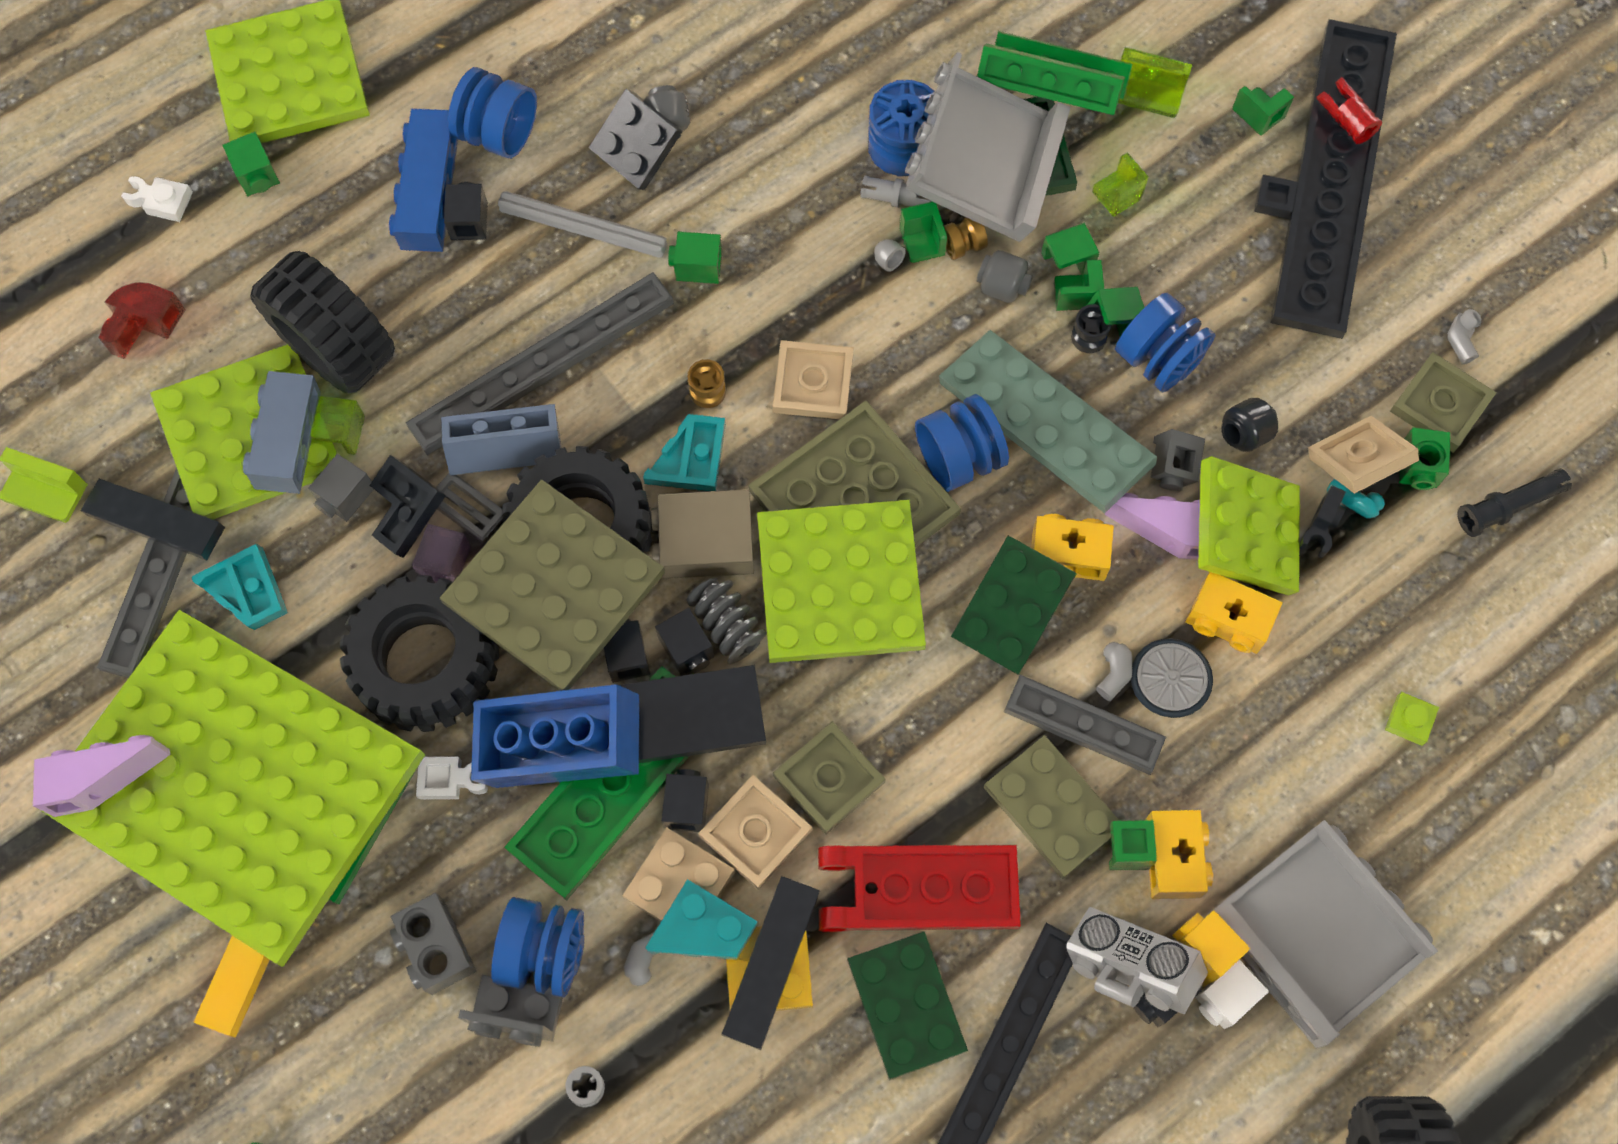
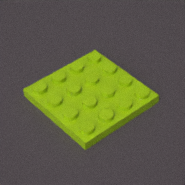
M324 0L205 30L230 141L256 131L261 143L370 116L340 0Z
M288 344L150 392L193 513L213 520L286 493L254 489L247 475L243 472V460L246 452H251L253 443L250 435L251 423L259 415L258 391L260 385L266 383L268 371L306 375L298 354ZM319 406L302 487L313 483L337 454Z
M910 500L757 512L769 663L925 650L926 641Z

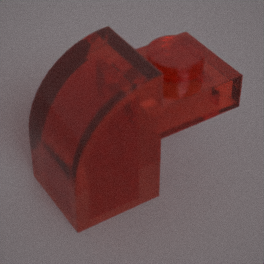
M137 282L127 284L115 290L105 300V304L113 314L111 318L104 322L98 338L111 354L125 359L142 330L168 339L186 309L174 292L150 283Z

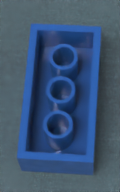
M615 684L474 701L472 781L495 788L639 774V694Z

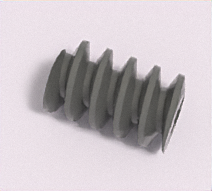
M712 578L698 585L688 595L686 601L689 606L695 607L694 613L696 617L704 619L702 623L704 629L709 632L712 631L711 638L713 642L721 644L719 647L721 654L729 656L728 664H732L753 652L760 645L767 632L765 629L753 633L752 629L758 623L757 617L747 620L743 618L750 610L748 605L736 608L735 605L741 599V594L736 592L727 595V592L733 586L731 580L719 583L718 578Z

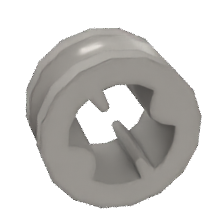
M582 1066L573 1070L567 1077L565 1084L568 1097L573 1103L581 1107H591L598 1103L603 1097L605 1090L604 1080L600 1073L589 1066ZM583 1075L592 1076L590 1078L592 1083L597 1081L596 1090L589 1091L587 1098H580L579 1090L574 1092V1084L582 1082Z

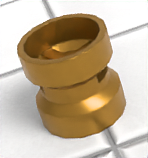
M966 217L960 224L950 223L944 226L947 235L946 252L953 261L964 257L967 251L973 250L977 252L988 247L985 227L976 221Z
M702 359L695 362L687 373L690 397L699 407H716L726 396L724 371L716 361L710 359Z

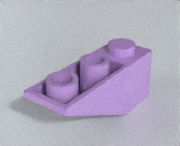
M1125 493L1105 513L1109 518L1174 556L1182 559L1198 560L1200 500L1180 502L1169 496L1145 499L1138 498L1137 495L1132 493Z
M136 735L130 737L128 742L117 744L95 743L90 746V749L76 752L72 750L54 751L49 757L34 759L33 806L53 817L93 810L170 755V749L156 741L152 736Z

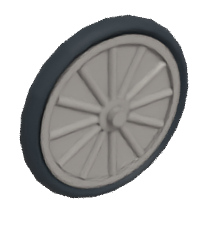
M1160 639L1146 645L1136 655L1132 663L1131 685L1136 697L1148 710L1160 716L1179 718L1195 713L1208 701L1213 687V674L1208 660L1194 645L1179 639Z

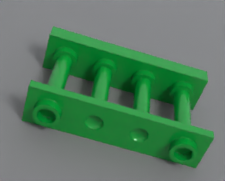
M998 31L995 45L986 43L983 46L977 77L997 87L1114 115L1119 98L1124 99L1133 63Z

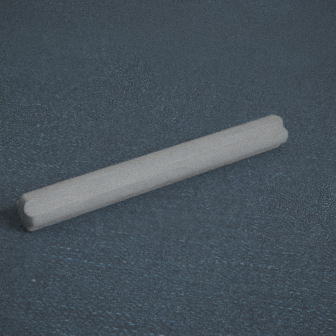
M502 192L498 200L501 212L655 257H663L667 248V239L663 236L511 192Z

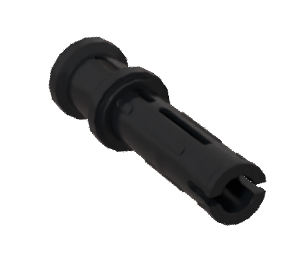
M1559 468L1506 493L1491 492L1485 496L1483 501L1473 505L1464 504L1458 508L1457 516L1460 526L1467 535L1477 537L1483 533L1485 528L1494 524L1504 525L1511 520L1513 514L1562 492L1569 491L1572 483L1568 482L1564 485L1561 483L1569 481L1571 478L1565 470Z

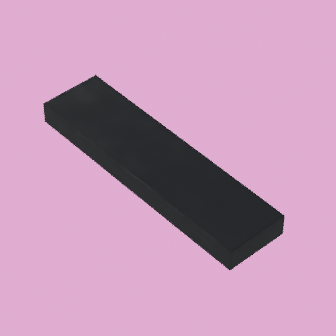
M100 478L80 510L89 517L206 561L225 529V526L218 521Z
M781 876L723 1028L722 1036L760 1051L762 1050L820 890Z

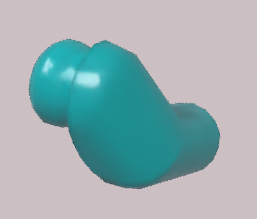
M1333 479L1327 488L1328 491L1333 485L1346 491L1341 503L1365 518L1378 516L1379 511L1385 505L1384 499L1380 494L1370 492L1364 495L1360 491L1353 493L1336 479Z

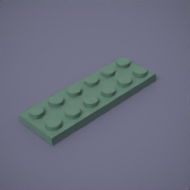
M991 330L939 375L940 384L962 402L974 394L981 396L995 414L1004 435L1103 513H1106L1156 465V455Z

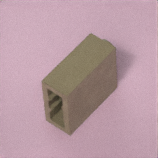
M749 490L658 494V508H651L653 531L659 530V543L652 544L653 560L665 569V574L662 576L663 579L754 574Z

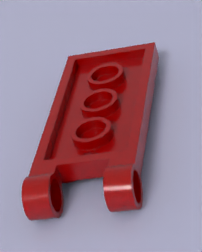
M829 845L818 848L819 870L845 871L854 869L855 907L820 908L819 931L1019 929L1021 927L1017 845ZM869 883L875 884L877 887L876 893L869 894L865 889L866 885Z

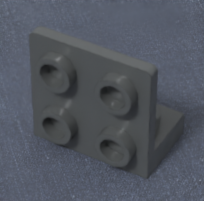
M482 975L473 1012L460 1009L458 1019L468 1023L467 1030L475 1032L476 1035L500 1039L501 1032L510 1033L509 1039L516 1040L517 1043L540 1047L542 1040L552 1042L554 1040L563 997L554 996L552 988H548L544 994L535 991V985L526 983L522 990L495 985L492 982V976Z

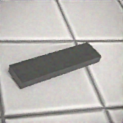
M1019 675L1004 710L1006 714L1148 775H1151L1166 739V736L1023 675Z

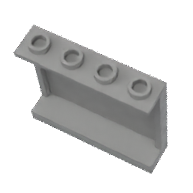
M957 52L948 64L943 62L936 73L934 82L938 84L936 92H933L929 97L925 107V112L929 115L927 121L923 122L915 138V142L919 146L917 152L911 155L905 169V173L909 174L905 189L1021 242L1036 228L1071 107L1057 102L1049 111H1046L958 68L962 54Z
M1325 820L1213 909L1251 948L1242 957L1243 961L1315 1048L1326 1046L1340 1035L1338 1032L1423 960L1438 952L1432 944L1433 939L1430 933L1421 924L1414 923L1403 911L1404 905L1400 898L1392 891L1383 888L1375 878L1376 873L1373 867L1365 859L1357 858L1347 846V838L1341 830L1334 825L1330 826Z

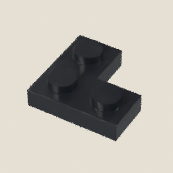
M390 455L369 485L392 503L372 536L395 555L404 558L446 495L400 459Z

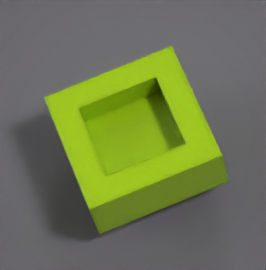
M1401 692L1396 697L1385 731L1423 746L1428 741L1439 707Z

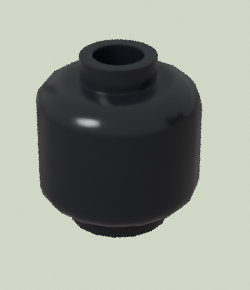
M1249 398L1225 412L1222 418V436L1230 446L1242 452L1253 451L1276 437L1278 432L1277 413L1266 401L1260 398Z

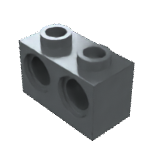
M437 893L390 916L395 928L390 930L391 937L399 952L404 950L407 952L411 965L406 967L416 989L422 987L425 992L434 995L477 972L444 899ZM422 918H429L431 922L429 932L423 937L415 938L413 935L415 923ZM439 954H445L448 960L446 969L438 975H432L429 969L431 960Z

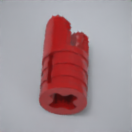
M1341 77L1336 81V86L1347 101L1339 107L1333 98L1324 91L1317 96V99L1336 122L1340 123L1342 128L1347 131L1356 144H1361L1370 139L1380 129L1382 121L1379 117L1375 116L1372 110H1369V107L1363 103V99Z

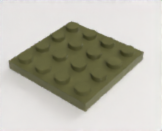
M864 401L748 485L750 493L765 511L910 500L915 548L960 515L961 508L867 401Z
M541 479L442 594L440 600L444 605L558 690L564 691L570 690L665 574V569L658 562Z

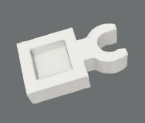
M155 177L152 185H147L142 178H129L128 181L132 187L138 190L135 194L122 193V198L129 206H142L148 215L177 222L181 221L193 193L189 185Z
M424 757L418 766L416 796L419 799H459L460 788H467L474 794H484L488 792V787L482 783L475 784L472 782V762L465 768H461L462 760L459 757Z

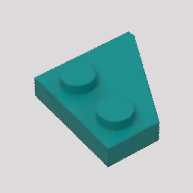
M254 544L191 576L195 584L206 590L219 604L230 610L237 619L253 630L288 613L265 551L258 544Z

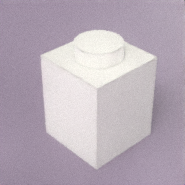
M1238 960L1221 978L1207 985L1195 998L1202 1004L1199 1006V1010L1203 1016L1214 1026L1220 1024L1226 1029L1233 1026L1269 991Z

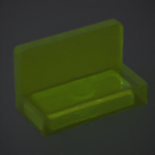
M1124 47L1121 61L1133 63L1124 99L1119 98L1118 104L1176 118L1192 64Z

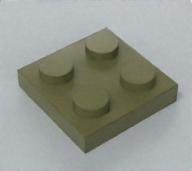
M1432 352L1390 412L1415 428L1451 432L1450 451L1454 453L1497 392Z
M833 721L773 772V777L826 835L886 781L883 775Z

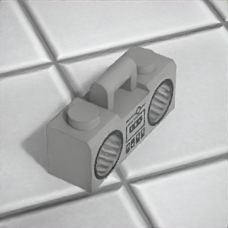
M1092 907L1088 908L1066 946L1073 962V968L1079 974L1089 979L1098 977L1095 982V991L1131 1007H1135L1143 993H1145L1147 1001L1156 1008L1163 1011H1168L1170 1008L1185 1014L1208 974L1199 950Z

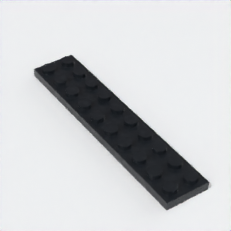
M1328 19L1325 26L1298 170V186L1293 212L1289 219L1270 321L1272 324L1343 339L1347 332L1381 127L1370 139L1361 144H1356L1347 131L1342 128L1341 124L1337 123L1318 101L1317 96L1324 91L1340 107L1347 99L1338 91L1336 81L1343 77L1363 99V103L1369 107V110H1372L1375 116L1379 117L1382 121L1397 36L1395 32Z

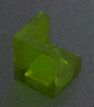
M1125 153L1120 157L1117 170L1095 183L1092 192L1110 214L1115 217L1142 199L1149 176L1129 153Z
M320 396L310 435L314 440L341 443L347 454L356 455L365 415L356 400Z

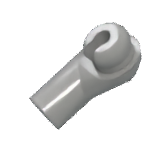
M1472 309L1459 313L1454 318L1447 334V338L1462 365L1474 361L1479 356L1470 339L1475 328L1481 324V316Z
M1117 642L1109 643L1104 649L1103 655L1106 661L1110 662V673L1096 687L1097 692L1108 701H1111L1132 677V652L1125 644Z
M654 933L636 941L631 946L624 964L625 976L630 977V982L635 986H642L651 979L652 975L648 967L652 956L656 954H651L645 947Z

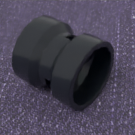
M1086 305L1077 313L1071 339L1076 349L1088 354L1096 353L1106 345L1112 325L1105 324L1099 305Z

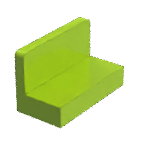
M8 447L5 448L0 457V461L12 471L0 492V499L2 501L63 523L69 521L88 486L74 470Z

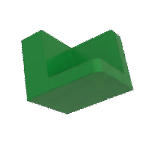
M1244 86L1238 91L1232 109L1262 136L1286 117L1294 96L1283 88L1271 98L1259 87L1251 91L1248 87Z
M928 202L902 208L899 228L910 262L916 263L945 256L947 235L937 204L935 202Z
M1085 223L1045 236L1041 251L1044 260L1053 257L1059 269L1076 264L1081 275L1084 272L1087 260H1097L1100 253Z
M1087 260L1083 275L1055 276L1056 311L1080 310L1088 304L1098 289H1104L1102 260Z
M1138 286L1098 289L1087 304L1099 305L1105 324H1116L1120 337L1132 320L1144 309Z
M1154 820L1112 821L1110 826L1113 857L1109 861V870H1149L1157 861Z

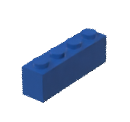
M411 109L409 123H404L403 140L406 144L405 152L400 153L398 159L401 179L400 183H396L394 186V202L397 206L395 214H391L389 219L390 235L395 236L400 250L443 252L446 232L444 223L446 185L452 184L458 145V139L453 138L449 132V110Z

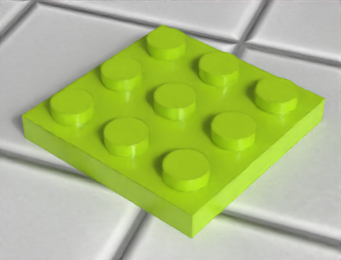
M1213 456L1201 460L1198 569L1288 596L1298 593L1300 486Z

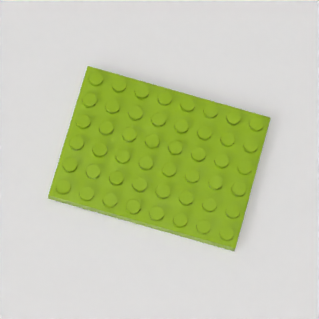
M178 610L75 750L76 752L90 749V746L95 743L117 744L128 742V739L132 736L148 735L169 748L170 755L93 810L57 817L45 814L275 964L284 967L426 754L185 612Z

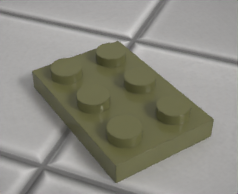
M1045 735L986 782L983 787L1061 879H1064L1111 839L1110 824L1112 821H1120Z

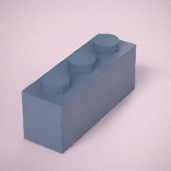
M268 371L266 383L260 385L258 391L260 411L258 418L252 420L250 430L251 439L253 440L251 452H246L243 460V472L247 475L254 489L300 494L321 395L314 375Z
M555 404L441 417L442 445L450 475L536 465L534 459L544 454L546 458H550L556 455L555 449L561 448Z

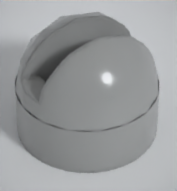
M891 239L880 241L874 249L876 262L888 272L893 271L901 264L906 252L904 247Z

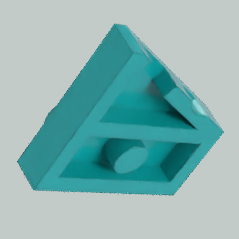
M688 414L678 427V433L669 439L662 448V455L653 467L645 471L643 476L644 484L716 491L726 427L725 418Z
M687 879L645 949L651 954L668 953L691 957L710 956L719 959L737 960L756 929L758 921Z

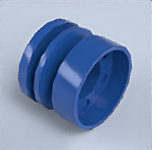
M473 67L460 79L453 93L448 114L449 132L453 138L467 141L475 146L482 144L485 150L504 158L512 159L519 154L531 134L537 111V95L533 88L508 79L503 82L501 76L489 73L478 67Z
M897 80L884 85L874 94L869 107L868 151L874 164L886 173L898 177L909 176V174L905 173V169L911 155L917 152L919 146L915 142V138L923 122L927 121L929 115L925 112L927 101L931 94L936 92L924 83L915 80Z
M1168 292L1162 293L1152 300L1132 320L1115 346V351L1132 367L1140 366L1150 359L1143 376L1148 381L1156 378L1154 385L1162 393L1185 379L1199 365L1216 336L1208 327L1199 331L1202 323L1197 317L1180 326L1187 310Z
M977 394L967 397L963 403L958 401L950 406V417L940 409L915 421L916 437L923 458L933 477L946 492L973 481V469L981 476L991 473L992 468L998 470L1008 465V446L1000 424L987 402Z
M512 897L504 910L498 928L492 958V982L495 985L522 990L528 982L531 973L535 972V991L544 994L551 983L552 994L565 998L579 970L585 941L584 912L580 909L571 908L565 918L564 908L555 905L550 911L546 922H543L542 904L540 902Z

